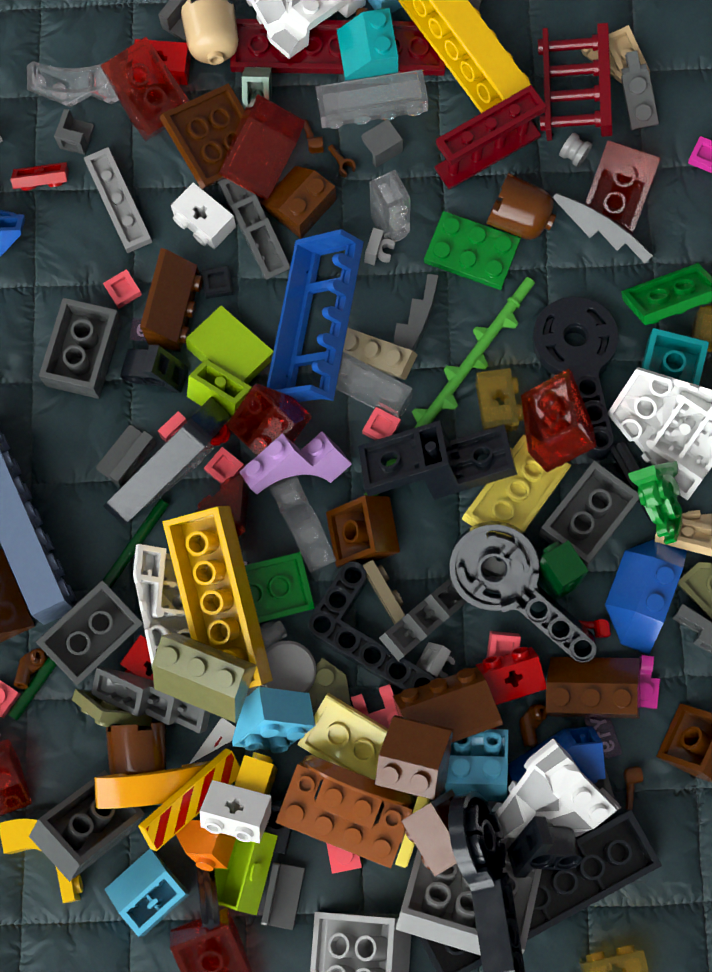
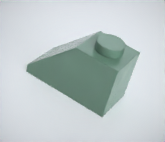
M245 67L242 74V107L256 130H270L272 68Z

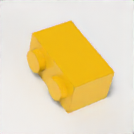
M253 752L252 757L244 755L234 786L270 795L278 768L272 764L273 760L271 757L256 752Z

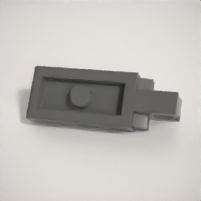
M637 50L627 52L625 55L627 68L621 69V82L631 131L656 126L659 124L649 70H647L646 64L640 65Z

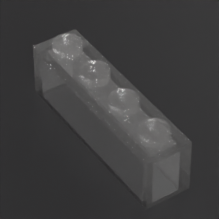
M423 70L315 86L322 128L336 129L345 124H365L370 120L377 119L391 120L396 116L402 115L417 116L422 112L428 111V96Z

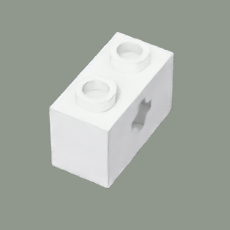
M192 183L171 205L174 214L173 220L181 228H189L193 232L194 238L203 246L208 244L214 250L236 228L234 215L201 190L195 183Z
M212 780L200 809L201 828H205L214 834L223 833L231 835L243 842L252 841L260 843L271 815V796Z

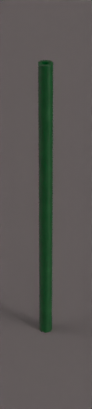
M159 499L104 577L103 582L110 589L135 555L136 545L142 544L168 508L169 504L162 499ZM50 657L46 659L28 688L25 689L8 713L15 720H19L57 666Z

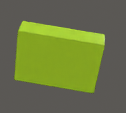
M223 306L215 310L186 338L187 349L201 362L207 359L246 384H249L272 361L273 350Z
M264 832L260 843L252 841L243 842L236 838L227 869L215 868L218 904L220 906L257 915L277 835Z

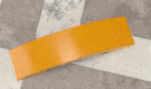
M211 761L182 765V768L133 775L114 774L94 777L96 808H128L163 804Z

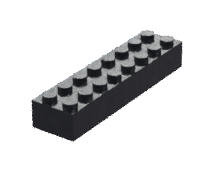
M632 810L626 811L576 838L583 858L579 866L569 870L542 869L527 940L662 866ZM419 937L436 972H471L482 966L481 955Z

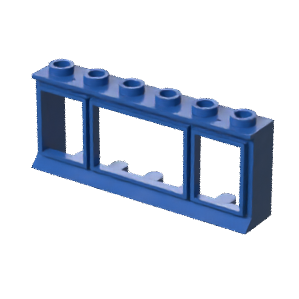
M342 229L295 241L264 397L285 406L288 403L319 399L334 401L364 241ZM345 250V254H335L332 258L333 263L342 268L341 276L316 282L321 255ZM325 291L336 294L335 307H324L322 310L323 317L332 321L330 334L322 333L317 336L318 344L327 348L326 351L301 355L313 294ZM312 365V370L321 375L319 388L313 385L295 387L299 366Z

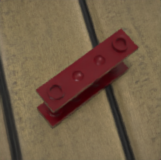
M598 23V34H592L590 38L549 41L548 28H543V39H538V55H543L544 98L547 107L545 114L540 115V130L546 131L547 141L552 140V128L595 125V127H601L602 137L612 136L608 23ZM592 48L593 51H598V59L593 60V63L550 66V52ZM583 74L599 76V85H594V88L551 91V77ZM594 99L595 102L600 101V110H596L593 114L552 117L551 102Z
M532 85L526 87L437 138L436 145L446 160L437 164L434 169L448 189L455 187L540 138L541 134L531 120L546 112L547 106Z

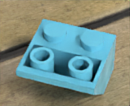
M266 687L255 689L245 698L234 731L233 746L244 747L249 751L258 749L271 750L272 753L287 751L288 747L303 738L308 731L315 727L310 694Z
M489 729L452 742L445 787L446 792L452 789L455 795L469 791H477L486 801L504 802L508 797V730Z
M152 849L147 850L104 889L118 913L138 937L145 936L190 895L187 889Z

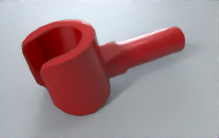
M605 619L589 622L578 620L587 629H594L595 638L611 636L610 625Z

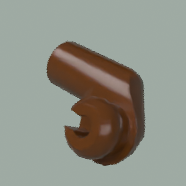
M41 648L33 649L20 659L14 680L15 687L20 689L28 688L31 674L43 666L47 655Z
M542 704L530 706L519 720L524 748L538 745L536 729L548 716L546 707Z

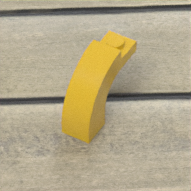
M15 819L0 823V836L4 854H13L31 849L41 851L29 837L37 820ZM56 867L63 903L81 900L79 893H83V883L80 874L69 882Z

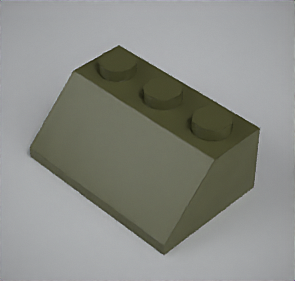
M174 632L161 636L152 663L154 689L236 723L238 722L257 665Z

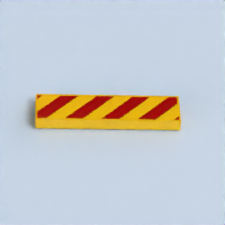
M224 749L138 825L150 849L157 852L200 813L212 780L229 785L236 781L240 766L231 750Z

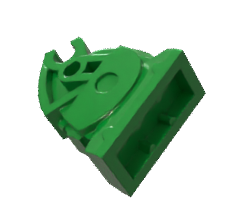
M677 461L656 464L628 473L630 480L638 486V496L641 505L645 507L652 522L656 524L657 536L659 538L664 536V543L666 545L677 542L682 525V507L677 499V496L681 494L679 485L674 479L678 474Z

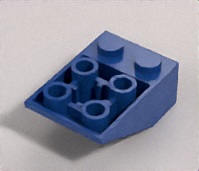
M593 726L562 729L508 764V774L511 782L516 781L518 783L527 771L524 767L527 760L554 738L570 754L579 770L593 784L598 779H606L603 742Z

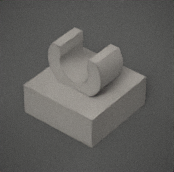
M373 228L365 252L364 263L375 266L377 257L382 262H390L391 255L384 253L382 249H394L395 242L391 239H383V230Z
M428 642L416 666L432 676L446 678L448 675L442 671V667L445 662L454 665L455 660L449 656L451 653L449 649L443 645Z

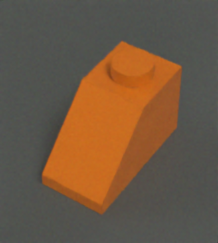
M191 820L176 834L185 853L196 862L198 868L205 871H213L214 868L227 869L236 837L223 833H211L205 828H201L200 820Z

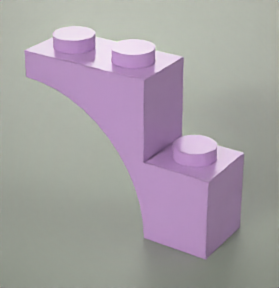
M323 431L301 450L282 433L239 472L250 489L259 494L271 484L296 475H315L331 483L352 464L342 450Z

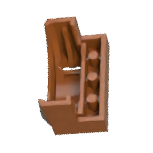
M306 755L296 766L276 823L391 868L405 833L404 825L401 821L412 814L417 799L413 794L375 785V780L314 755ZM323 780L317 799L315 800L314 797L316 795L320 781ZM383 801L384 808L378 823L374 824Z

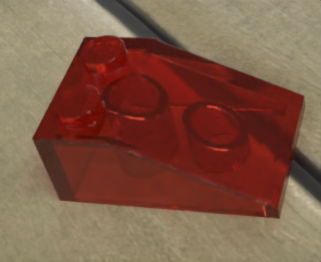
M144 37L100 66L127 115L145 142L166 129L159 118L162 113L189 101L147 37Z
M257 94L245 108L219 175L267 200L297 144L305 120Z
M608 140L585 204L610 217L633 234L662 158Z
M570 369L561 372L521 395L527 450L546 472L560 467L566 462L597 447L593 425Z
M228 908L219 911L221 923L212 930L202 926L201 918L170 930V949L181 972H252L240 935Z

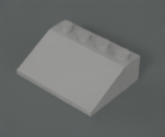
M417 849L396 930L481 955L471 890L458 865L455 864L434 876L432 871L423 864L421 853ZM506 856V865L503 868V873L507 872L510 877L507 883H511L523 954L542 869H532L526 878H516L512 871L509 856Z
M315 912L310 972H409L411 934L396 930L398 918Z

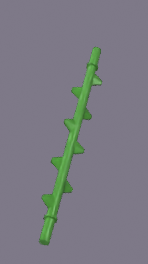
M526 277L512 297L507 299L508 302L489 328L475 327L473 329V333L478 341L460 367L446 365L443 370L448 383L428 409L415 408L412 411L417 422L414 428L432 423L442 409L455 410L458 407L453 393L472 368L484 370L487 368L488 364L483 353L502 327L516 328L518 326L513 313L516 309L520 308V303L534 286L535 282L531 278ZM397 459L387 461L386 466L393 465Z

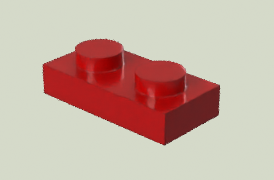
M67 162L13 169L11 175L13 189L21 188L23 191L35 189L39 185L48 184L49 187L60 186L68 180L69 169Z

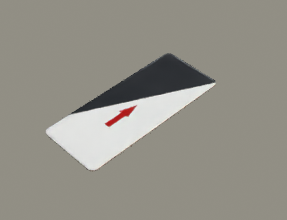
M221 718L190 764L212 761L224 749H228L232 744L236 727L224 718Z

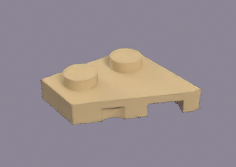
M629 25L609 34L610 75L621 84V69L627 68L625 59L627 52L637 50L640 65L646 64L647 70H649ZM593 48L581 49L582 54L592 62L598 59V51H593Z
M700 510L682 513V525L677 542L667 545L712 557V514L701 515ZM656 533L655 542L665 544L664 536L659 538Z

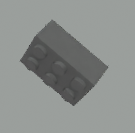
M67 298L62 299L39 373V377L46 387L100 399L122 325V320L117 310Z
M593 461L541 527L539 536L549 544L557 541L563 544L569 540L587 568L639 501L638 493L597 462Z
M102 580L35 642L78 685L143 623Z
M104 770L96 777L106 776L109 774ZM93 778L40 817L29 837L70 882L132 833L145 813L139 807L97 809L95 779Z

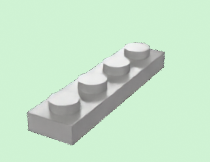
M109 147L84 157L85 163L126 252H132L152 243Z

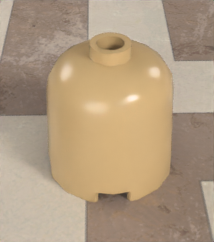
M188 0L182 6L181 16L187 46L191 55L199 62L211 65H218L230 59L238 47L234 4L229 3L228 0H198L193 3L191 0Z

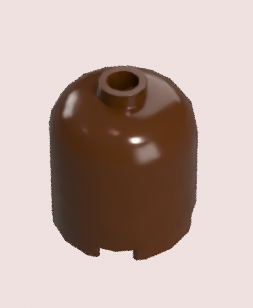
M508 173L498 196L502 200L495 201L486 224L524 239H535L541 235L544 229L550 230L554 223L556 215L552 213L554 206L553 198L546 190Z
M151 722L150 727L112 724L111 727H106L110 775H133L166 770L165 723Z

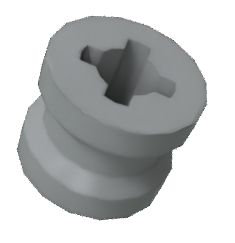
M572 133L564 143L559 156L564 159L569 158L572 160L573 165L579 167L588 156L593 144L589 141L583 142L578 134Z

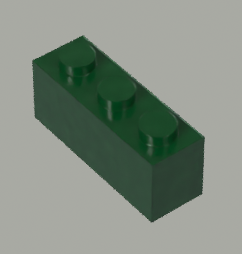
M569 540L563 544L557 541L543 550L544 554L539 561L538 579L555 601L577 589L588 573V569Z

